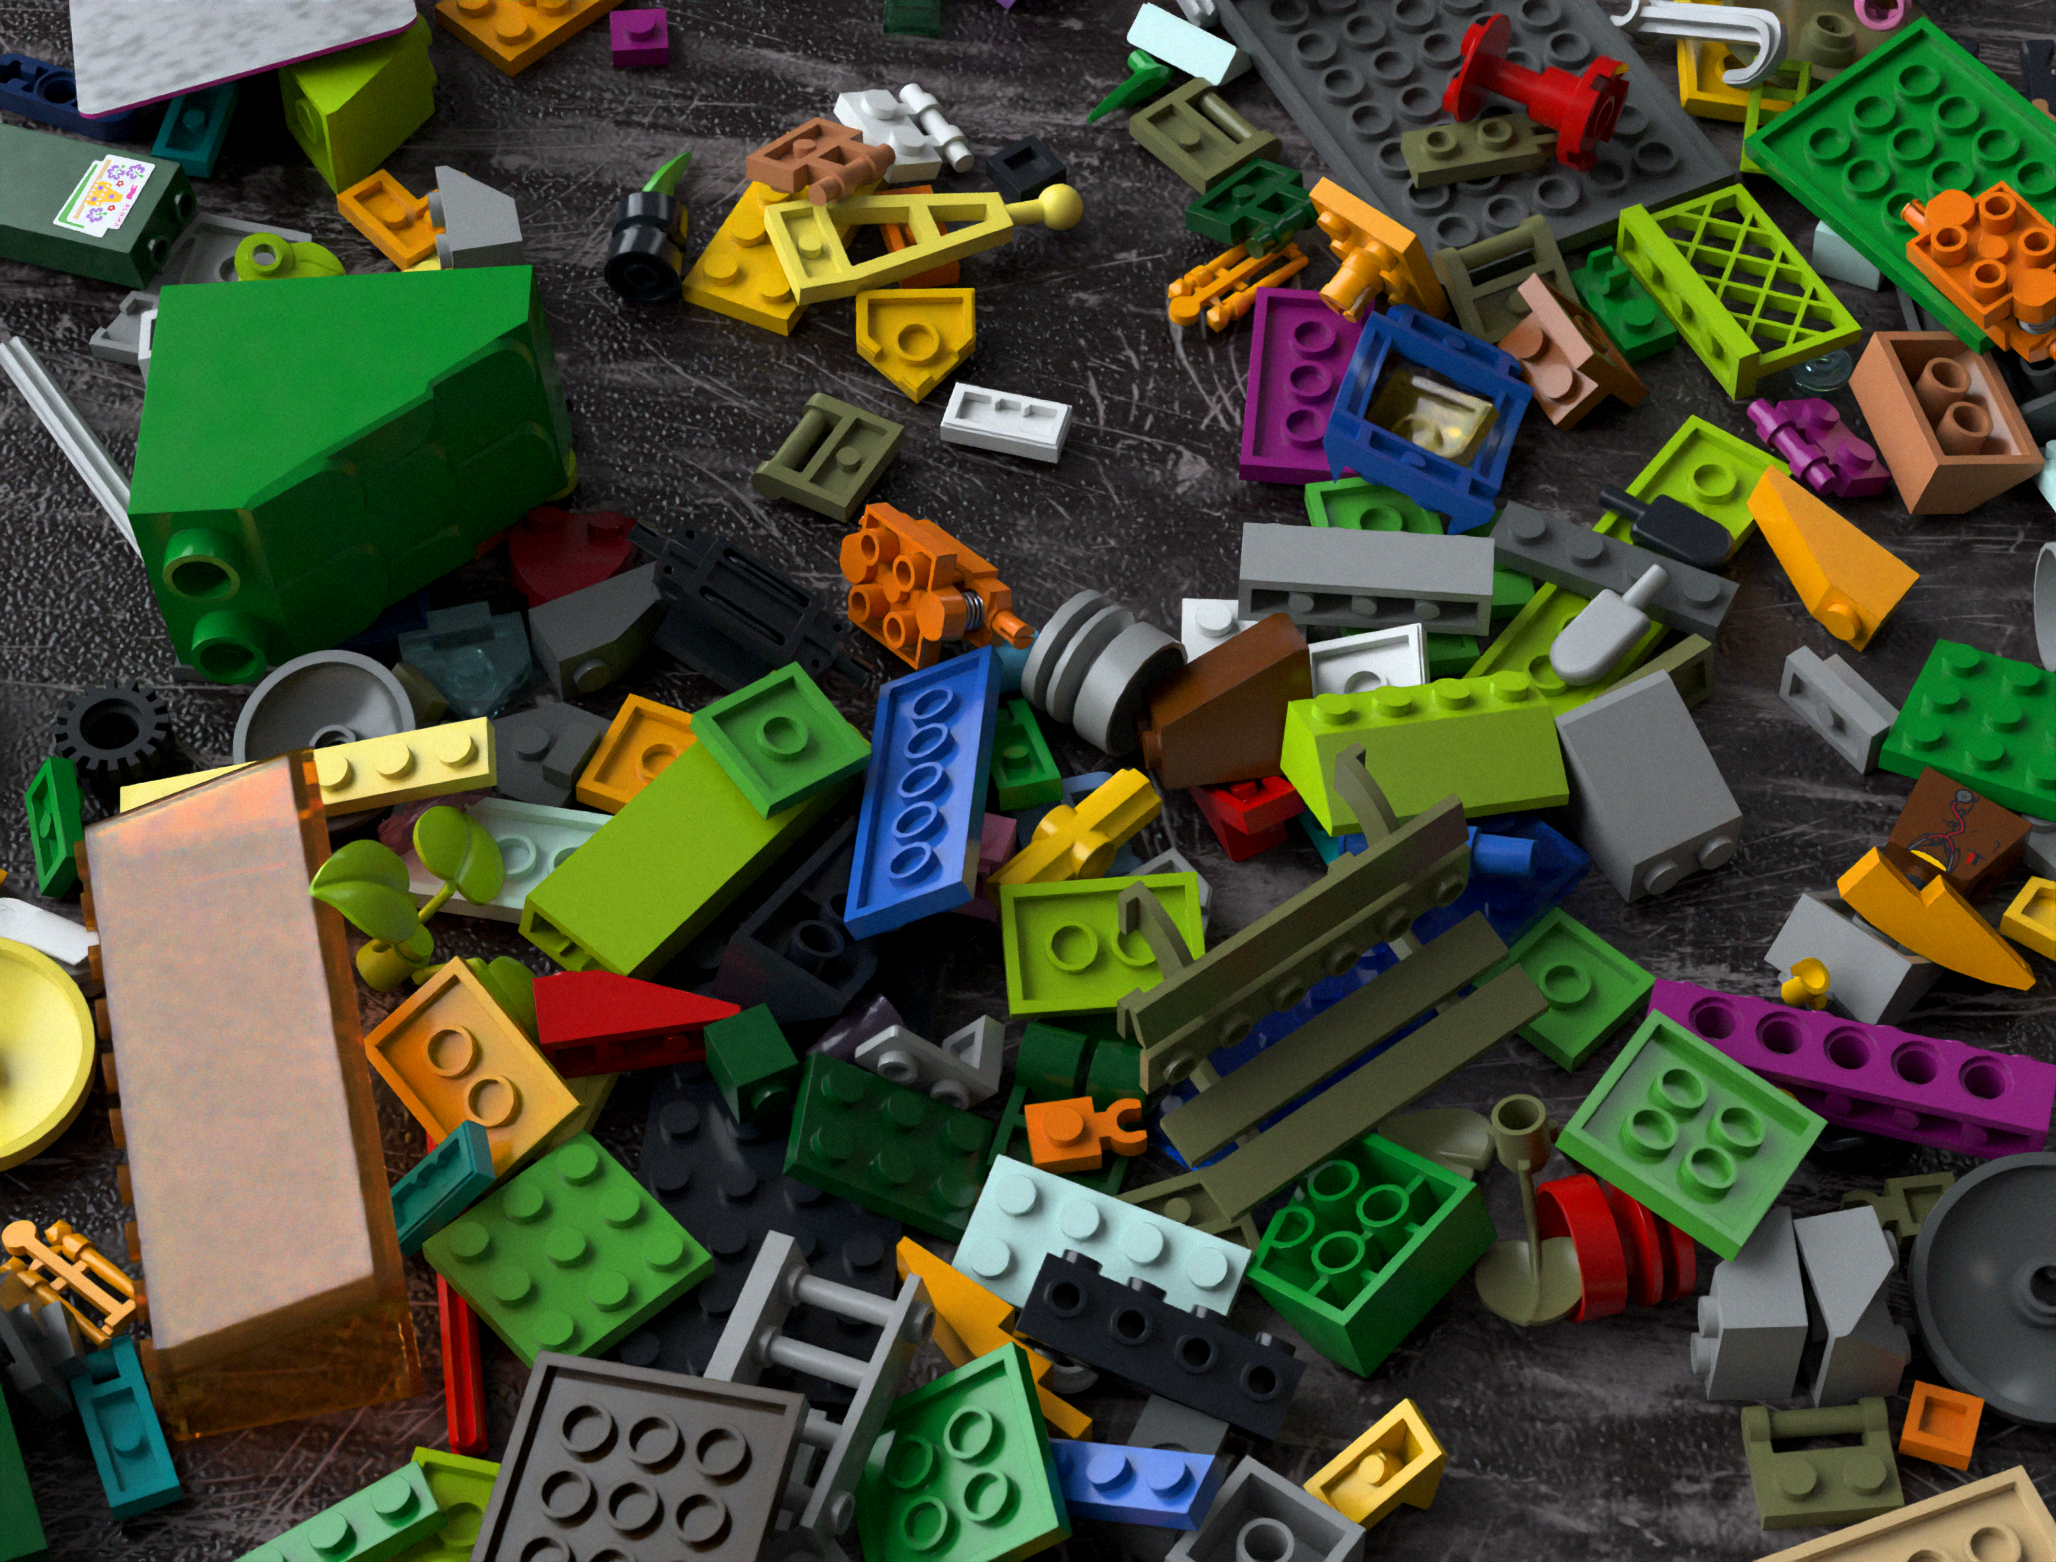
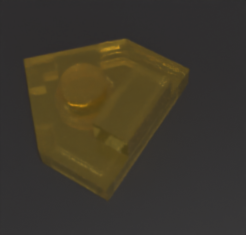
M1397 369L1367 414L1366 419L1368 422L1460 466H1465L1469 464L1500 415L1491 403Z

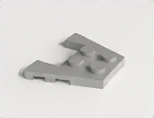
M200 212L172 244L167 262L161 269L157 270L147 290H132L119 305L121 313L107 329L100 327L92 336L89 345L93 357L139 366L138 352L141 314L158 309L161 286L237 282L239 277L234 267V255L239 243L247 236L258 232H269L282 237L288 244L299 242L314 243L312 234ZM265 252L258 253L253 258L256 263L263 266L271 265L275 261L273 255Z

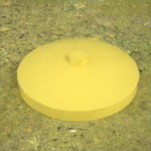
M0 937V1172L20 1165L44 1151L70 1127L79 1115L93 1085L97 1064V1045L89 1007L79 987L69 974L42 952L15 940Z

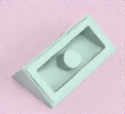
M1149 2L1147 5L1143 3L1127 35L1129 43L1195 77H1204L1214 86L1224 85L1253 67L1248 53Z

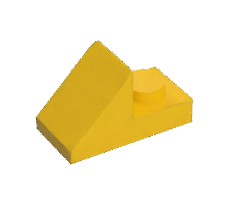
M1406 1398L1304 1483L1303 1487L1307 1493L1364 1527L1367 1532L1402 1502L1425 1510L1428 1509L1432 1504L1448 1455L1414 1401Z

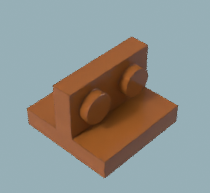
M1536 273L1532 274L1517 288L1533 312L1497 344V347L1514 356L1522 368L1519 377L1525 384L1535 388L1533 396L1555 426L1567 433L1610 393L1632 408L1650 393L1649 389L1591 312Z

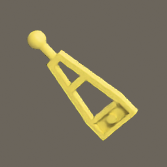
M1055 184L1047 187L1036 200L1004 205L999 192L850 196L837 204L828 202L823 206H816L810 199H803L765 206L764 225L798 305H805L856 296V292L860 290H873L1011 242L1013 227L1042 222L1052 230L1063 231L1070 229L1077 224L1082 216L1083 202L1079 193L1071 186L1065 184ZM984 221L943 236L940 235L935 222ZM908 223L917 245L855 266H851L834 225Z

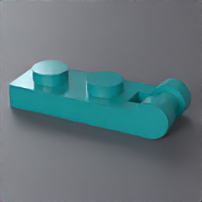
M127 1334L111 1339L109 1348L86 1355L90 1371L70 1380L69 1383L114 1521L116 1522L181 1500L183 1495L131 1338ZM119 1373L120 1378L96 1386L93 1385V1381Z

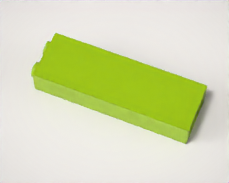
M848 723L871 750L873 744L863 738L856 727ZM698 739L526 895L518 932L567 971L602 970L649 982L862 780L865 769L765 821Z

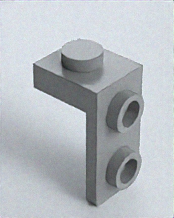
M984 1015L944 1039L941 1049L905 1028L893 1025L858 1046L855 1053V1062L880 1077L966 1111L998 1092L999 1078L1004 1067L1002 1053L1006 1026Z

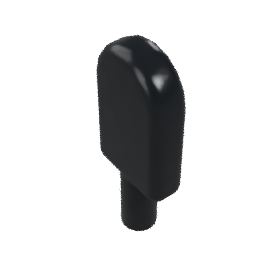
M1608 484L1600 494L1598 499L1599 506L1633 523L1630 529V539L1633 543L1650 552L1711 574L1721 573L1729 567L1735 553V541L1730 531L1713 519L1665 494L1657 496L1650 505L1612 484Z

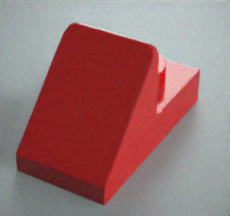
M1277 775L1189 787L1191 794L1228 857L1234 862L1243 861L1283 843L1287 839L1285 820L1305 811L1302 797L1293 784Z

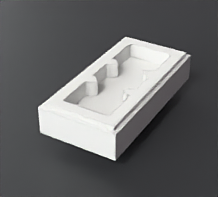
M956 382L940 425V437L944 441L1057 463L1072 422V405Z

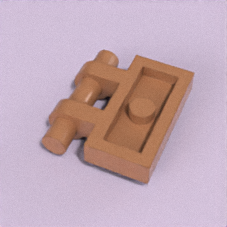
M815 117L746 157V178L769 185L773 191L784 194L800 192L805 186L809 185L808 197L814 205L823 206L828 202L837 204L852 196L856 186L860 183L862 185H869L882 178L886 173L887 167L894 164L896 155L893 148L888 144H881L877 147L863 144V131Z

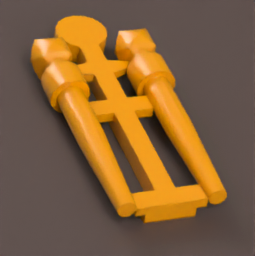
M1247 240L1207 265L1197 266L1185 274L1184 280L1179 278L1169 285L1168 298L1172 300L1169 306V318L1178 325H1192L1198 321L1200 310L1209 305L1213 308L1207 311L1205 324L1214 331L1219 332L1229 325V319L1235 321L1249 312L1250 306L1256 302L1257 287L1277 288L1306 266L1309 260L1305 255L1301 256L1302 252L1298 250V245L1292 241L1289 246L1279 253H1268L1261 259L1249 257L1230 271H1227V269L1248 255L1245 247ZM1282 255L1292 261L1261 279L1250 288L1243 282ZM1232 289L1235 293L1221 303L1218 298Z
M60 1219L45 1231L48 1242L52 1246L51 1248L46 1247L40 1242V1235L36 1226L28 1220L13 1222L3 1231L2 1242L8 1253L14 1256L0 1267V1274L11 1269L42 1299L44 1307L60 1300L74 1314L79 1333L100 1348H108L111 1344V1339L147 1310L153 1311L156 1309L158 1303L153 1297L117 1266L98 1253L97 1247L93 1242L80 1233L75 1234L73 1227L67 1222ZM63 1253L74 1265L71 1266L59 1256ZM28 1254L34 1261L28 1268L26 1263L15 1256ZM46 1268L57 1279L49 1283L38 1272ZM91 1270L130 1299L123 1305L84 1275ZM70 1287L108 1316L104 1320L106 1325L101 1328L102 1331L59 1295Z

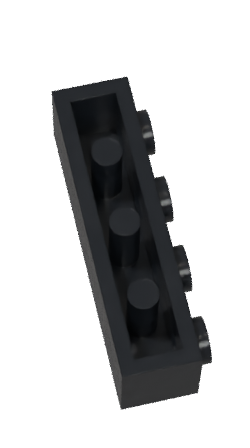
M1064 1249L1061 1258L1047 1252L1012 1337L1148 1397L1153 1393L1230 1424V1432L1262 1446L1270 1448L1273 1445L1307 1365L1306 1362L1293 1357L1297 1349L1295 1346L1263 1332H1258L1255 1340L1229 1330L1232 1322L1230 1318L1201 1305L1193 1304L1189 1313L1165 1303L1164 1300L1167 1292L1147 1281L1128 1277L1126 1285L1102 1276L1100 1272L1103 1265L1079 1252Z

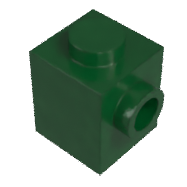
M766 1003L703 1027L707 1067L739 1125L759 1117L769 1118L785 1111L791 1104L796 1103L800 1083L799 1062Z

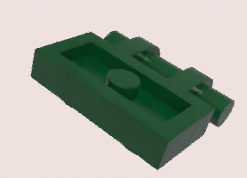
M1258 157L1185 208L1187 230L1210 237L1216 242L1229 245L1235 244L1246 235L1251 236L1247 239L1245 247L1248 254L1255 259H1261L1268 253L1276 254L1281 252L1292 243L1294 234L1300 229L1309 230L1316 226L1317 219L1320 216L1309 197L1311 191L1303 189V175L1301 172ZM1279 211L1283 212L1280 216L1276 214Z

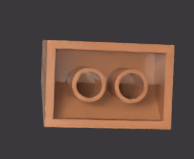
M1951 331L1874 332L1848 382L1910 515L1964 514L2041 472L2045 465L2043 457L1990 350L1979 356Z

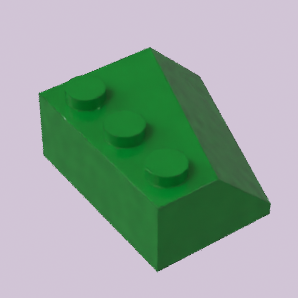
M1368 1132L1297 1180L1298 1186L1288 1206L1276 1211L1244 1274L1250 1285L1316 1352L1367 1379L1490 1247L1498 1236L1477 1183L1379 1135Z

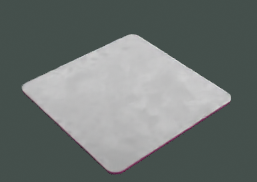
M69 0L78 110L83 118L98 119L399 34L412 28L418 21L415 1Z

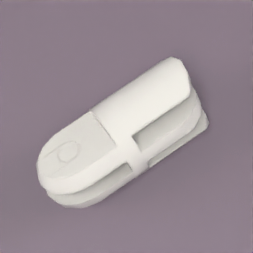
M0 898V937L23 943L48 956L69 974L83 996L93 997L102 991L106 983L103 934L19 899Z

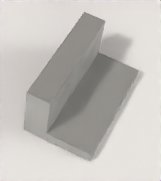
M1804 645L1786 656L1779 696L1862 775L1878 767L1881 748L1900 712L1838 654H1834L1825 661H1822Z

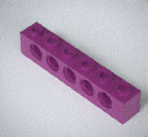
M1659 978L1655 979L1647 1017L1654 1008L1774 1087L1785 1089L1792 1093L1800 1104L1827 1120L1828 1124L1991 1160L2012 1154L2042 1152L2056 1089V1065L2039 1062L2026 1055H2007L1970 1047L1968 1044L1958 1040L1943 1041L1906 1033L1889 1025L1874 1026L1842 1019L1825 1011H1806L1769 1003L1767 1000L1756 996L1742 997L1705 989L1692 982H1673ZM1707 1037H1714V1038H1717V1039H1719V1040H1713V1039H1709V1038H1707ZM1773 1051H1775V1052H1781V1053H1784V1054H1786V1055L1777 1054V1053H1774ZM1840 1066L1849 1067V1068H1851V1069H1845V1068H1842V1067H1840ZM1908 1081L1917 1082V1083H1919V1084H1913V1083H1910V1082H1908Z

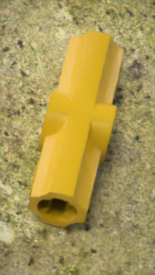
M1135 768L1131 771L1121 769L1076 807L1072 808L1069 805L1063 804L1051 810L1036 827L1031 843L985 881V894L992 901L997 913L1000 915L999 886L1102 878L1112 865L1117 849L1161 813L1162 799L1153 789L1150 780Z

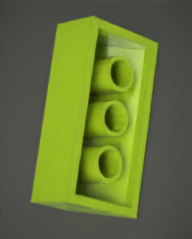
M1498 671L1491 676L1460 680L1442 678L1434 683L1405 687L1381 686L1374 691L1343 695L1325 693L1312 699L1289 701L1280 768L1330 837L1364 833L1350 806L1334 789L1336 754L1357 741L1366 749L1365 768L1385 795L1400 827L1452 793L1462 801L1465 818L1568 804L1569 789L1551 704L1524 671Z

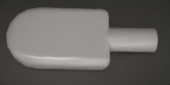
M1654 564L1622 597L1610 589L1601 591L1552 643L1549 657L1555 674L1562 681L1578 686L1595 683L1604 677L1650 630L1651 623L1649 617L1642 611L1671 583V578L1667 572Z

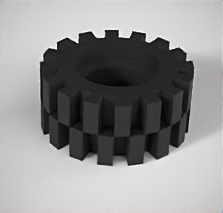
M116 678L104 679L106 689L97 691L94 682L83 686L86 697L81 699L73 693L66 699L69 710L60 708L56 716L59 726H54V735L60 757L73 760L77 782L81 780L83 790L92 794L98 784L101 786L103 796H114L115 786L134 785V782L139 780L143 783L155 781L153 770L164 775L170 768L168 758L174 759L176 751L174 745L175 737L165 702L162 697L157 699L155 690L148 685L140 691L138 682L132 679H126L124 688H118ZM124 726L134 728L139 732L138 737L134 741L118 749L103 750L92 746L93 738L109 728Z

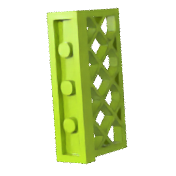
M1741 183L1653 214H1649L1641 203L1620 210L1616 254L1734 401L1755 394L1758 378L1860 342L1862 333L1860 325ZM1736 207L1745 220L1743 225L1715 219L1712 216L1720 211ZM1676 227L1696 233L1691 243L1669 238L1663 231ZM1705 234L1736 241L1732 252L1701 244ZM1745 244L1770 248L1775 254L1773 261L1742 254ZM1697 261L1726 269L1722 279L1698 274L1693 268L1694 262ZM1735 270L1766 277L1763 288L1732 282ZM1775 280L1800 285L1805 290V294L1802 298L1771 290ZM1724 298L1755 304L1752 316L1728 311L1722 304ZM1765 307L1797 314L1793 326L1762 319ZM1807 316L1829 321L1835 326V329L1823 333L1805 329L1802 326ZM1754 335L1784 341L1786 345L1783 348L1762 354L1752 340Z

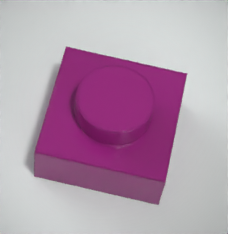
M666 8L610 12L613 67L670 64Z

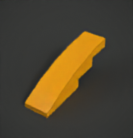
M904 1236L896 1245L898 1283L903 1288L909 1273L922 1276L937 1312L931 1337L953 1365L958 1369L1013 1341L1027 1351L1048 1438L1092 1442L1093 1420L1053 1394V1363L1012 1337L1014 1332V1307Z

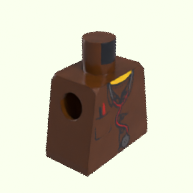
M1926 766L1889 836L1884 855L1919 891L1924 889L1940 874L1972 907H1975L2023 864L2034 824Z

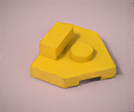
M975 288L873 289L856 292L857 353L918 404L976 351Z

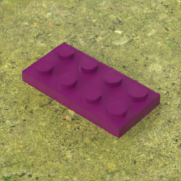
M1257 287L1239 480L1296 485L1333 480L1323 440L1343 378L1371 312L1374 311L1375 297L1365 308L1364 314L1358 322L1352 323L1344 318L1343 313L1345 309L1340 315L1330 309L1319 297L1318 293L1320 291ZM1345 466L1338 480L1359 476L1355 470Z

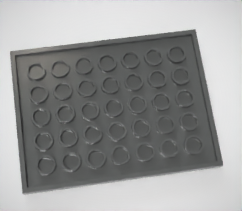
M1214 0L1219 9L1218 20L1239 48L1249 54L1251 64L1344 188L1352 195L1415 233L1432 268L1434 252L1448 247H1454L1456 250L1465 248L1518 228L1521 220L1536 214H1541L1547 220L1560 254H1564L1617 234L1620 210L1641 203L1649 214H1653L1734 185L1736 175L1734 170L1594 0ZM1497 13L1507 15L1511 24V34L1506 60L1541 74L1549 66L1553 65L1583 77L1593 61L1601 55L1610 56L1629 65L1630 71H1627L1621 78L1629 82L1628 94L1621 117L1609 143L1601 140L1596 141L1590 152L1594 153L1599 159L1587 172L1582 173L1560 164L1556 156L1546 158L1545 163L1541 167L1533 170L1416 189L1401 151L1402 133L1459 123L1455 121L1452 113L1443 110L1442 102L1450 82L1454 78L1459 77L1466 58L1460 54L1461 44L1467 30L1473 23L1484 26ZM1491 92L1485 105L1473 120L1521 112L1528 115L1529 107ZM1526 249L1468 271V275L1473 287L1534 265L1536 261L1533 254ZM1439 281L1446 298L1449 297L1445 285Z

